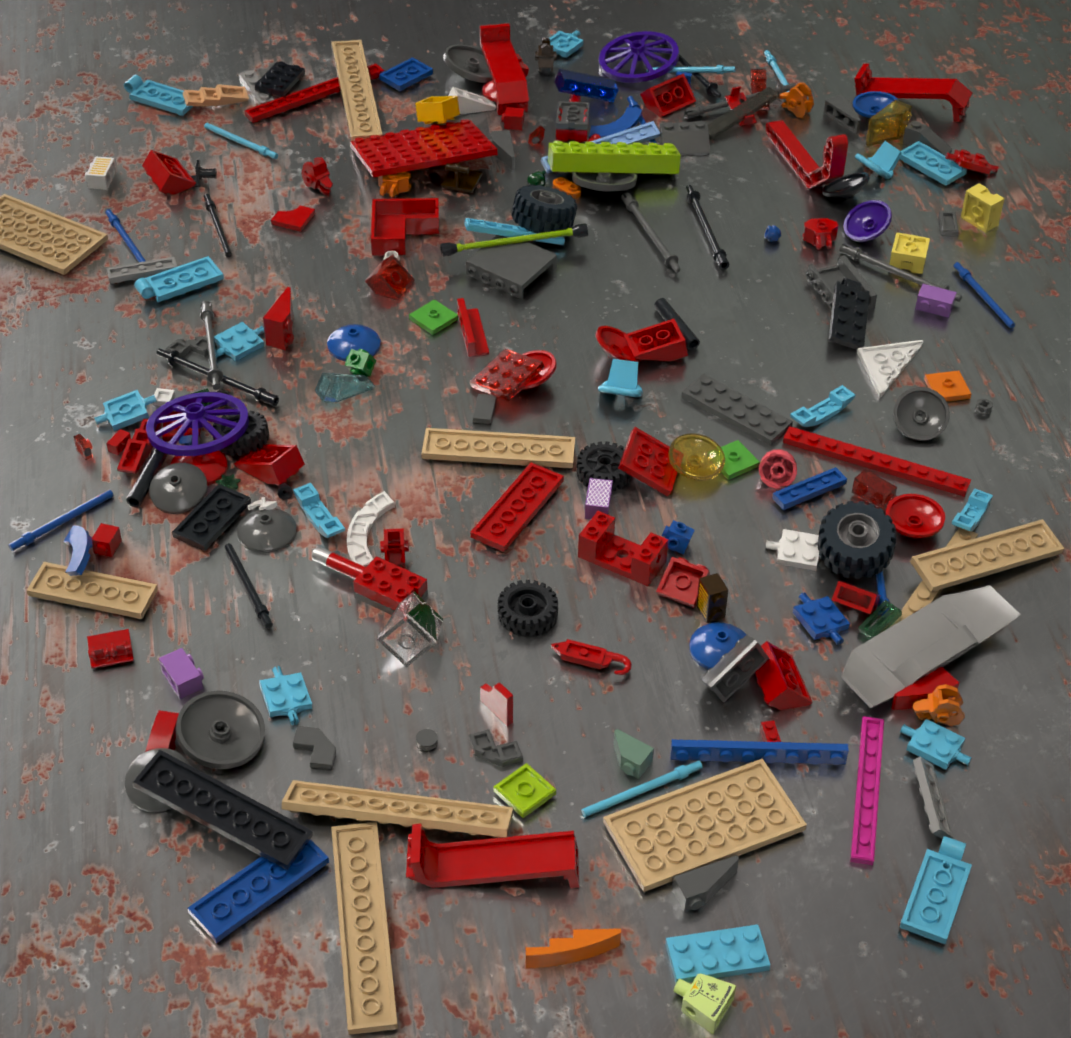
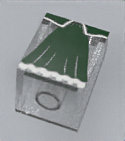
M414 591L399 603L377 640L405 667H408L436 645L443 618Z

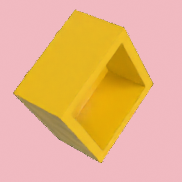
M430 96L415 103L418 122H424V124H431L436 121L437 124H443L447 122L446 120H453L455 116L460 115L458 96Z

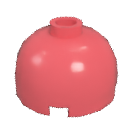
M781 449L767 452L759 464V474L762 482L768 487L779 489V486H789L797 475V463L793 455Z

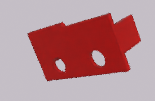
M741 86L732 88L730 95L725 96V99L731 111H733L739 126L757 123L744 92L740 93ZM742 99V100H744L745 102H744V103H740L739 100Z

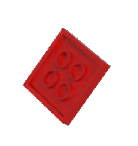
M634 427L630 433L618 469L668 497L672 491L683 454Z

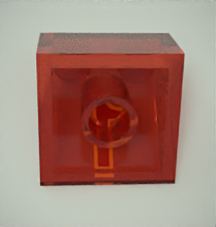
M394 255L380 262L365 280L366 284L375 294L397 301L415 281Z

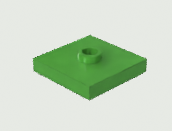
M434 299L409 314V320L434 335L457 321L458 314Z
M739 440L707 453L709 461L728 480L756 469L760 464L758 459Z

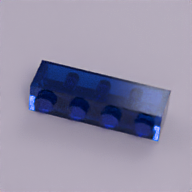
M559 69L554 80L558 92L613 103L619 91L613 79Z

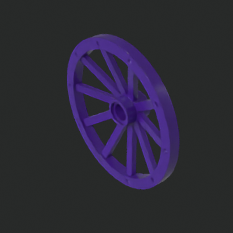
M652 31L633 32L617 37L605 45L599 54V65L604 75L612 80L624 83H640L659 78L671 71L679 60V48L675 40L665 34ZM647 40H655L654 42L645 44ZM622 44H627V45L630 46V47H618V46H620V45H622ZM666 44L671 49L655 48V46ZM622 52L618 55L606 59L609 53ZM652 52L669 53L672 56L668 61ZM646 56L664 65L653 70ZM625 57L613 70L607 66V64ZM632 59L630 74L619 73L618 71ZM638 61L644 63L648 70L647 73L635 74Z
M218 392L193 393L173 399L155 410L147 421L146 432L151 445L163 453L175 456L204 455L223 449L238 440L248 427L249 416L245 404L234 396ZM205 402H213L212 404L207 405L205 407L202 404ZM223 405H228V406L234 408V409L213 410V409H216V408H218V407H220V406H223ZM174 410L181 412L180 414L166 416ZM240 415V420L236 423L216 416ZM175 421L155 432L158 423ZM208 421L234 429L222 437ZM181 426L169 443L159 438ZM204 427L216 440L199 444V428ZM188 428H192V445H176Z

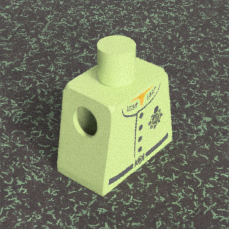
M700 973L697 974L692 984L679 979L674 987V992L684 997L682 1012L708 1032L714 1034L735 998L736 985Z

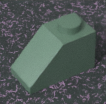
M619 729L614 731L613 745L620 769L626 774L639 779L653 762L654 748Z

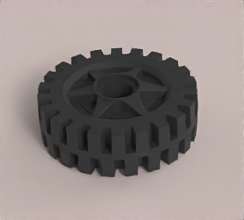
M250 410L248 413L249 424L245 433L234 443L219 451L221 453L224 452L226 455L230 453L231 456H235L237 453L240 456L244 452L250 454L251 450L255 452L257 448L261 449L269 440V429L264 415ZM224 415L221 418L238 423L240 415ZM217 423L213 424V427L222 437L234 429Z
M601 441L597 445L591 443L590 447L588 445L585 446L584 450L582 449L577 457V477H579V481L583 482L584 486H588L590 478L613 480L612 492L616 491V487L620 490L623 488V485L626 486L632 476L618 469L625 450L622 445L617 447V443L614 442L610 445V442L605 441V444H602Z
M520 580L517 581V585L513 582L510 584V588L506 586L504 591H501L500 597H498V619L501 625L506 627L507 631L513 630V634L518 635L521 632V636H526V633L534 636L535 632L540 635L543 633V630L547 632L557 621L558 598L556 593L552 592V588L550 586L546 588V584L543 582L540 585L536 580L533 583H530V580H526L525 583Z

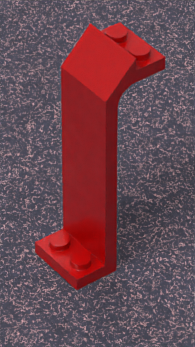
M510 24L480 26V46L496 88L497 114L502 115V113H505L506 107L523 108L524 113H527L529 102L527 81L510 40Z
M863 64L854 78L856 96L865 92L879 91L902 99L947 100L952 105L954 122H960L962 116L965 115L966 109L969 108V99L972 95V92L957 79L872 77V70H870L869 64Z
M420 823L412 824V834L408 835L406 878L432 888L563 876L564 880L568 879L570 888H580L579 849L574 830L439 844L433 843L426 838Z

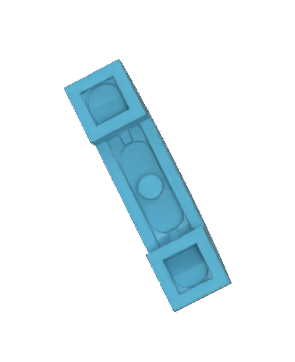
M842 385L831 391L829 398L809 409L803 406L791 413L790 417L803 427L821 424L842 411L855 398V394Z
M311 483L293 489L305 515L321 535L329 538L345 531V527L339 519L333 517L321 502L319 493Z
M974 489L969 496L967 504L961 513H957L951 524L972 532L985 514L993 495Z

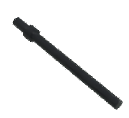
M205 194V207L210 213L225 256L231 257L230 247L215 210L216 205L210 195Z
M226 544L225 550L255 606L257 617L262 620L265 628H271L273 623L269 617L267 607L262 604L232 544Z

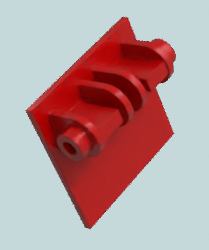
M129 629L87 636L91 669L134 661Z

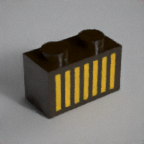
M716 573L699 578L696 606L706 623L725 618L728 588L720 575Z

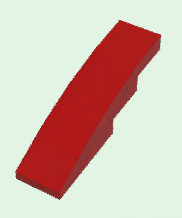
M143 418L140 428L135 430L133 438L128 439L117 471L136 474L150 454L153 446L149 442L146 432L148 419ZM158 423L155 432L162 428V423Z

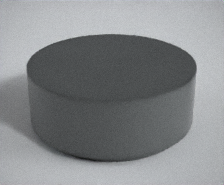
M423 729L416 735V745L423 751H430L438 744L437 733L431 729Z

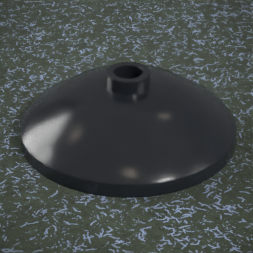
M859 172L842 176L822 188V194L834 199H851L866 186L870 179L869 174Z

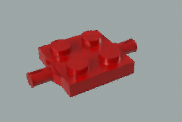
M955 149L954 154L947 152L945 159L958 163L959 167L985 174H990V171L997 173L999 168L988 163L984 155L976 153V155L970 154L969 151L961 149V151Z

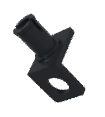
M197 160L195 167L196 175H190L196 182V185L193 187H200L202 178L216 179L217 169H202L200 160Z

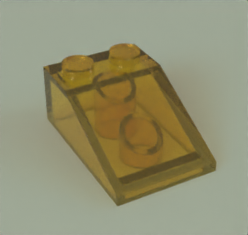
M895 99L869 119L866 146L901 138L904 135L905 127L909 124L912 106Z

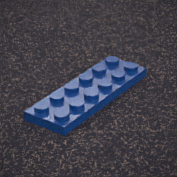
M311 839L288 870L261 856L187 908L188 913L218 943L327 865L329 857Z

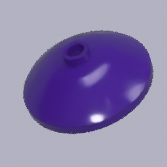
M880 200L863 202L854 207L846 216L844 231L848 238L853 241L865 242L873 240L883 234L889 227L892 220V211L885 202Z

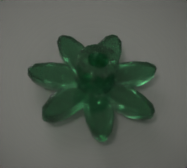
M234 474L230 476L222 475V480H216L215 482L230 489H238L237 484L241 479H234Z

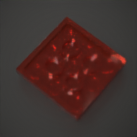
M504 349L469 383L472 388L510 401L545 366L542 361Z

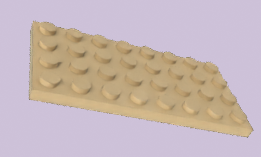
M3 194L0 196V249L65 275L108 240L106 233L9 195Z
M763 758L603 817L604 825L643 892L672 882L676 875L736 855L740 856L805 831L807 824Z

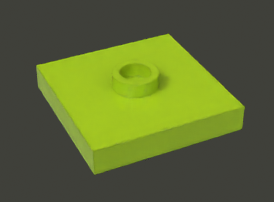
M527 763L493 786V792L510 807H513V810L522 818H525L556 795V789Z

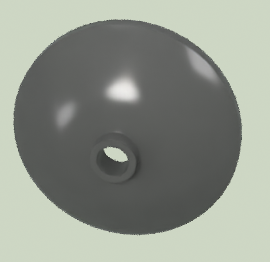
M915 387L899 396L894 405L893 418L898 430L906 437L916 441H928L938 437L946 429L950 418V411L946 400L938 392L926 387ZM916 416H921L923 420H918Z
M189 463L171 464L161 469L153 477L149 487L150 498L153 504L163 512L170 514L185 513L194 509L204 499L208 488L207 479L201 469Z
M276 508L252 511L239 522L237 527V536L240 543L245 548L259 553H270L285 548L293 541L297 532L296 522L293 517L287 512Z
M156 748L146 751L138 756L129 766L125 776V789L131 802L139 809L151 813H160L173 809L133 787L134 779L159 749L189 765L184 756L172 749Z

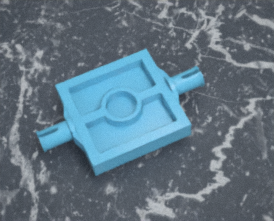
M577 30L571 34L559 31L549 38L550 45H553V51L566 58L582 47L584 40L578 38L580 32Z
M241 322L214 336V342L220 347L215 350L216 358L225 354L234 361H237L264 347V341L259 337V335L265 333L264 327L261 326L252 330L244 322Z
M135 390L104 402L105 414L94 418L97 425L108 421L112 425L113 430L116 431L140 422L143 418H149L147 405L157 402L155 395L143 398L139 391Z
M280 666L274 667L272 671L275 677L260 680L259 685L269 716H289L291 725H294V721L297 725L300 722L297 713L312 709V701L301 672L283 675Z
M928 719L916 730L905 724L900 730V733L911 737L907 745V751L945 770L955 760L967 766L971 762L972 757L960 752L966 738Z

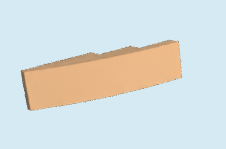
M217 84L215 88L201 87L199 91L184 90L183 92L186 106H219L249 100L246 88L242 86Z

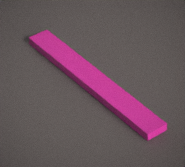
M865 716L862 717L850 862L873 865L884 719Z

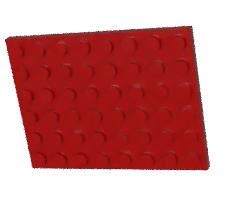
M463 119L457 123L447 122L445 125L434 124L428 128L417 127L411 131L401 130L400 133L388 132L380 137L379 135H372L370 138H356L354 141H350L352 150L372 177L498 155L497 148L469 119Z

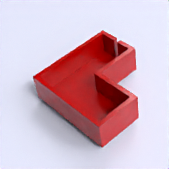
M439 198L372 199V255L383 256L388 251H396L398 256L406 255V235L439 234Z

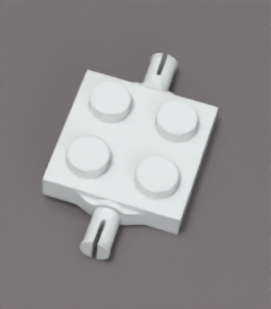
M783 529L782 538L779 540V543L768 540L766 542L765 549L777 550L776 564L816 571L817 563L820 561L818 550L819 535Z

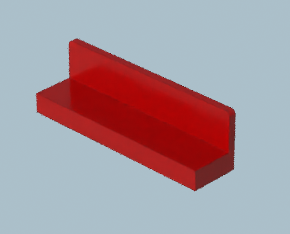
M464 298L457 299V313L468 357L488 355L489 349L478 309H467Z

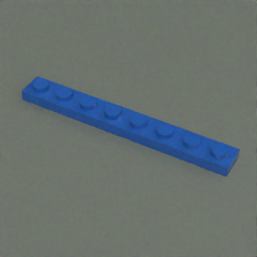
M672 739L670 760L750 763L763 758L766 763L839 765L846 764L849 749L848 744Z

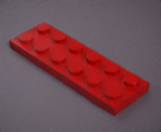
M531 462L471 530L470 538L505 552L564 482V476Z

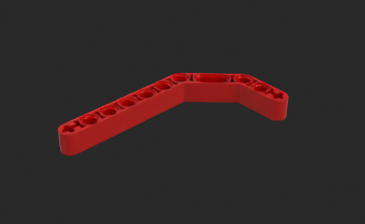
M783 120L766 123L765 129L768 137L808 189L825 186L844 175L848 150V139L845 134L827 138L823 166L819 167Z

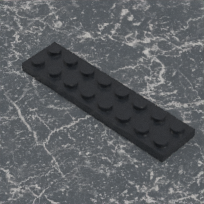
M160 749L133 781V787L286 870L290 868L313 836L312 830Z

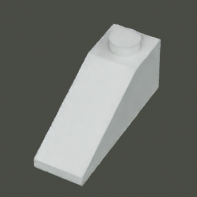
M452 87L448 95L458 96L460 114L496 109L494 102L486 97L456 87Z

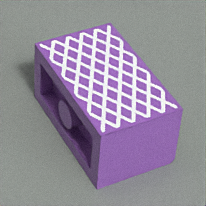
M589 479L585 503V519H592L597 511L609 514L613 480Z

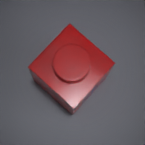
M506 107L505 113H502L501 117L504 129L523 130V108Z
M100 523L92 537L94 554L113 557L122 542L119 527Z

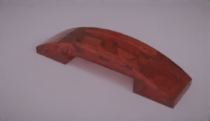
M766 69L750 70L751 94L767 90ZM753 98V109L769 110V98Z

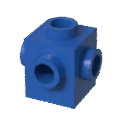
M673 520L670 527L666 525L662 537L669 539L668 549L684 555L695 529L686 526L682 522Z

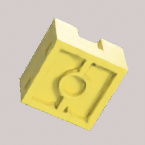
M979 183L966 190L961 218L986 233L999 225L1005 198L998 194H991L985 186Z
M897 232L889 264L901 270H910L914 274H923L930 238Z

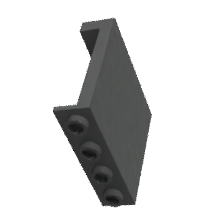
M496 235V236H495L493 239H491V240L501 239V238H502V239H503V238L505 239V238H509V237H507V236H501V235ZM525 241L484 247L466 260V275L520 299H523V289L546 269L553 272L557 268L556 254Z

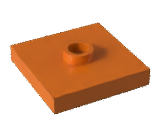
M960 371L925 374L924 380L928 388L942 395L946 402L971 399V392Z

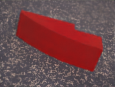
M158 710L146 751L156 748L175 750L176 724L179 713Z

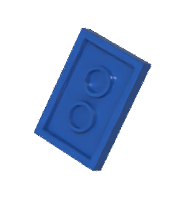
M412 57L379 74L381 81L398 91H402L433 75V69Z

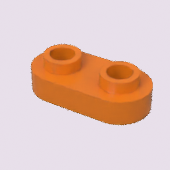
M558 177L553 180V189L556 188L559 191H564L567 195H571L573 199L581 196V187L564 177Z

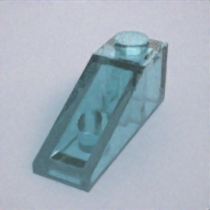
M322 373L315 392L323 402H340L372 390L375 385L367 376Z

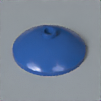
M879 91L859 94L853 100V108L859 115L874 120L892 116L899 110L900 104L895 96Z
M358 324L338 328L327 340L330 354L342 361H346V357L351 349L357 351L358 349H363L373 357L381 346L380 337L376 331Z
M727 623L706 624L692 634L689 650L692 658L700 666L709 670L720 661L724 654L730 652L735 647L738 640L744 638L747 634L740 628Z

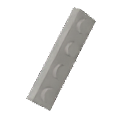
M254 70L239 73L240 80L258 105L275 100L271 94L255 90V84L260 79Z
M174 256L106 269L109 283L111 284L146 278L175 268L177 263Z
M918 757L913 760L915 766L914 773L919 781V792L924 799V810L930 821L929 829L934 836H938L941 839L944 836L953 838L934 766L922 757Z

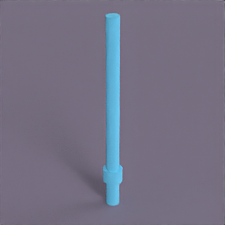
M766 50L764 55L767 58V63L773 68L780 82L783 85H788L789 83L776 63V58L771 55L769 50Z
M717 65V67H674L668 73H677L678 71L724 74L735 73L736 67H724V65Z
M205 123L204 125L205 129L251 148L262 156H269L273 159L278 158V153L271 151L266 146L257 145L212 124Z
M699 760L687 766H678L670 773L581 809L584 818L676 779L682 780L687 778L688 774L702 769L703 765Z

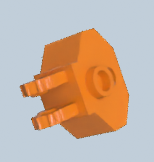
M798 83L790 89V92H784L779 95L780 99H786L781 104L782 108H788L797 118H803L805 113H810L814 106L811 89L805 83Z
M406 171L378 176V186L381 187L380 195L384 196L386 193H389V196L394 198L399 193L409 191L411 188L409 183L411 174Z
M947 684L937 686L932 693L928 694V699L915 701L912 707L916 716L921 721L933 719L935 723L940 722L948 726L959 725L965 718V714L961 709L963 698L958 688Z

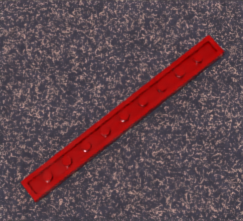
M376 63L367 66L370 80L377 79L379 74L384 72V69ZM338 77L244 110L245 116L254 123L341 91Z
M789 426L783 437L784 444L963 497L966 496L971 483V479L791 426Z

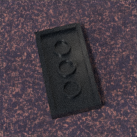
M282 61L276 62L255 84V90L284 97L305 74V68L299 65H289Z
M218 484L172 531L173 538L206 551L251 503V498Z

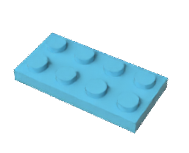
M920 141L901 151L903 153L900 160L945 186L967 174V168L959 167L958 163L945 159V155Z
M758 924L669 937L665 941L675 983L679 979L688 983L693 982L697 974L700 973L713 978H722L770 970L771 964Z

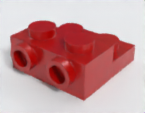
M671 557L656 590V594L694 608L697 603L699 578L709 576L710 572L704 565H694L684 558L679 557L677 559Z

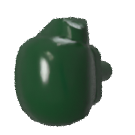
M537 171L530 174L527 178V184L545 186L544 175L546 171Z

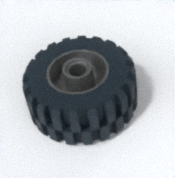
M542 185L523 186L515 194L511 216L520 227H524L526 230L533 231L534 233L566 230L573 227L577 203L571 195H567L566 192L559 191L556 188L553 189Z
M849 501L845 505L841 503L836 505V509L831 508L827 515L823 517L818 537L819 555L822 560H825L824 564L828 568L832 567L833 572L836 574L841 573L843 577L849 578V576H852L855 579H861L862 576L869 578L873 577V573H881L883 568H887L890 564L896 544V527L892 523L891 517L889 515L885 516L886 512L881 508L877 509L874 504H864V501H859L858 503Z

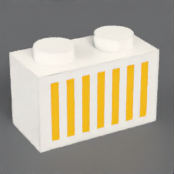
M97 156L94 158L93 162L90 163L88 172L85 173V181L88 183V188L108 190L117 172L115 159Z

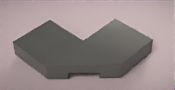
M203 336L185 341L184 338L177 339L165 349V351L170 353L174 350L178 351L181 358L190 351H194L204 357L209 354L207 338Z
M297 726L293 748L313 750L310 767L332 770L336 756V747L319 728Z
M490 730L468 734L475 756L500 767L523 762V756L517 741L496 746Z

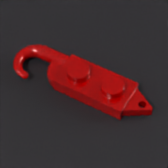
M569 639L566 642L551 644V649L561 656V660L600 670L601 668L608 667L612 661L623 663L625 668L620 671H614L616 675H625L632 667L628 657L607 651L605 648Z

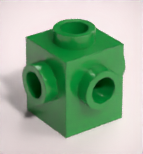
M351 349L346 357L345 366L352 375L370 377L377 360L363 349H358V351Z

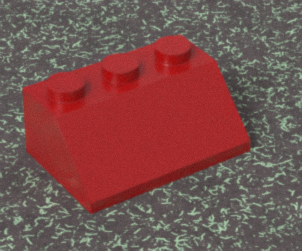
M684 73L640 93L646 108L659 117H663L696 102Z
M150 150L142 164L146 174L152 178V182L164 194L170 193L175 195L196 185V182L177 158Z
M768 641L762 644L761 647L769 659L755 673L758 678L757 683L765 695V702L779 710L811 705L813 702L793 656Z

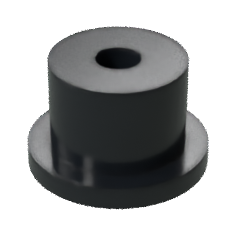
M283 483L279 485L277 494L280 499L287 500L292 497L293 490L288 484Z

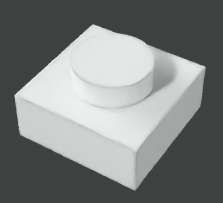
M157 388L154 394L157 402L152 403V405L162 406L173 400L176 396L175 390Z

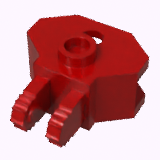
M322 157L314 158V164L312 162H305L301 172L304 184L307 187H313V189L318 188L323 195H329L333 183L329 178L330 173L327 169L326 161Z
M816 218L804 223L805 232L802 235L804 241L816 246L817 250L821 249L822 246H826L827 249L832 248V242L837 238L838 223L829 218Z
M404 528L384 529V541H380L381 553H385L386 561L406 568L405 552H409V542L404 540Z

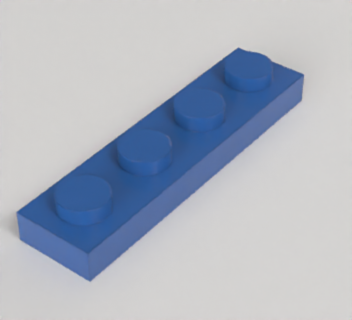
M835 467L774 492L772 499L785 510L845 485L847 478Z

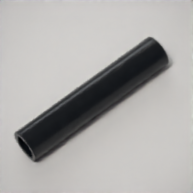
M658 299L654 304V308L665 321L675 319L686 340V347L689 350L696 349L700 344L696 335L666 299Z
M156 448L153 449L126 499L130 506L135 508L141 506L149 491L153 477L161 469L168 454Z

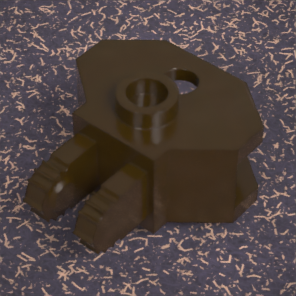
M544 37L541 40V45H538V51H535V61H538V72H541L542 68H550V72L554 70L556 51H553V45H550L548 37Z

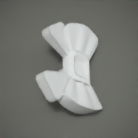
M261 497V500L249 504L248 510L260 506V511L275 509L277 501H266L265 497Z

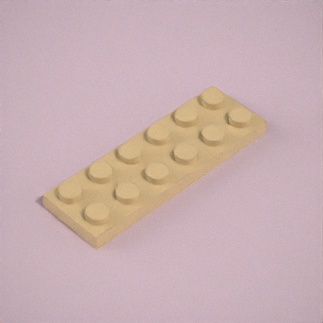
M43 562L26 590L28 596L143 619L158 591L157 584L84 570L82 575L69 576L65 572L68 566Z

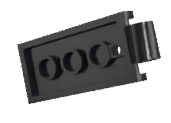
M844 278L842 282L837 281L834 287L828 341L857 350L858 348H863L865 344L870 291H860V282Z

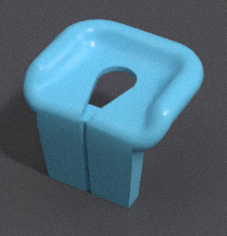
M884 141L873 157L866 158L857 153L855 159L883 178L890 179L903 152Z
M613 359L609 378L598 387V391L622 396L641 397L643 390L638 385L639 362Z

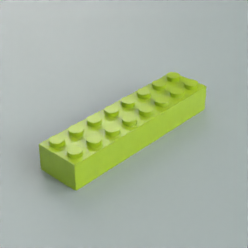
M554 141L549 143L548 164L552 172L679 174L681 155L675 145L671 143H664V145L648 143V145H642L638 142L632 144L617 142V144L601 142V144H595L590 141L585 143Z

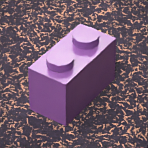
M922 284L917 296L915 309L949 318L954 307L957 292Z
M183 648L159 658L161 672L179 699L203 689V673L199 667L196 668L194 666L192 656L190 654L187 655Z

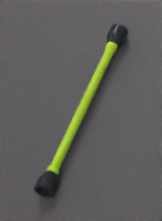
M584 223L577 224L566 230L522 235L520 237L501 238L469 244L441 243L440 250L442 257H446L463 250L507 245L509 243L564 236L588 237V227Z

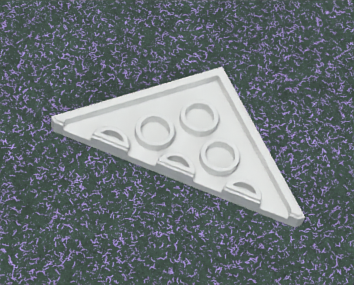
M923 340L857 349V354L879 397L886 393L921 349Z

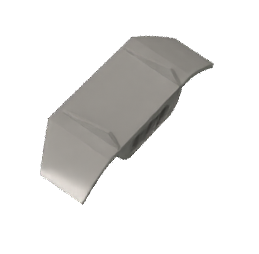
M990 585L960 593L943 595L853 649L841 678L870 708H873L894 697L895 693L936 669L945 666L987 640L1021 616V614Z

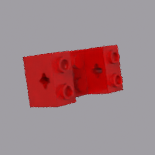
M597 511L579 534L578 557L640 584L649 586L667 562L669 539L650 532L641 545L614 534L615 517ZM619 555H624V556H626V557L619 558L618 556H619Z

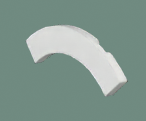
M385 491L366 502V505L360 511H357L348 528L347 549L351 561L365 567L373 560L367 546L370 529L379 517L395 507V502Z

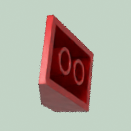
M287 287L263 317L266 345L281 350H286L294 341L291 287Z
M675 319L624 334V338L635 359L674 361L688 356L686 340Z
M266 444L261 449L257 448L255 452L251 450L250 454H245L234 465L266 484H276L279 486L286 483V479L290 476L297 474L305 463L297 445Z

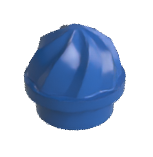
M775 225L768 226L764 238L770 242L779 240L781 230Z

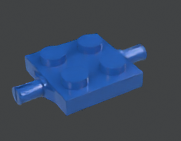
M805 592L801 593L799 599L804 604L794 606L792 613L814 640L830 637L836 645H841L844 639L838 633L849 629L850 622L828 596L811 600Z

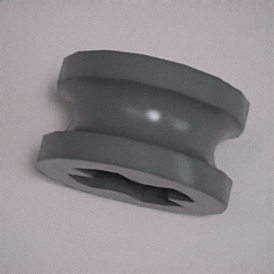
M979 399L976 402L975 411L980 415H989L992 411L993 403L988 399Z

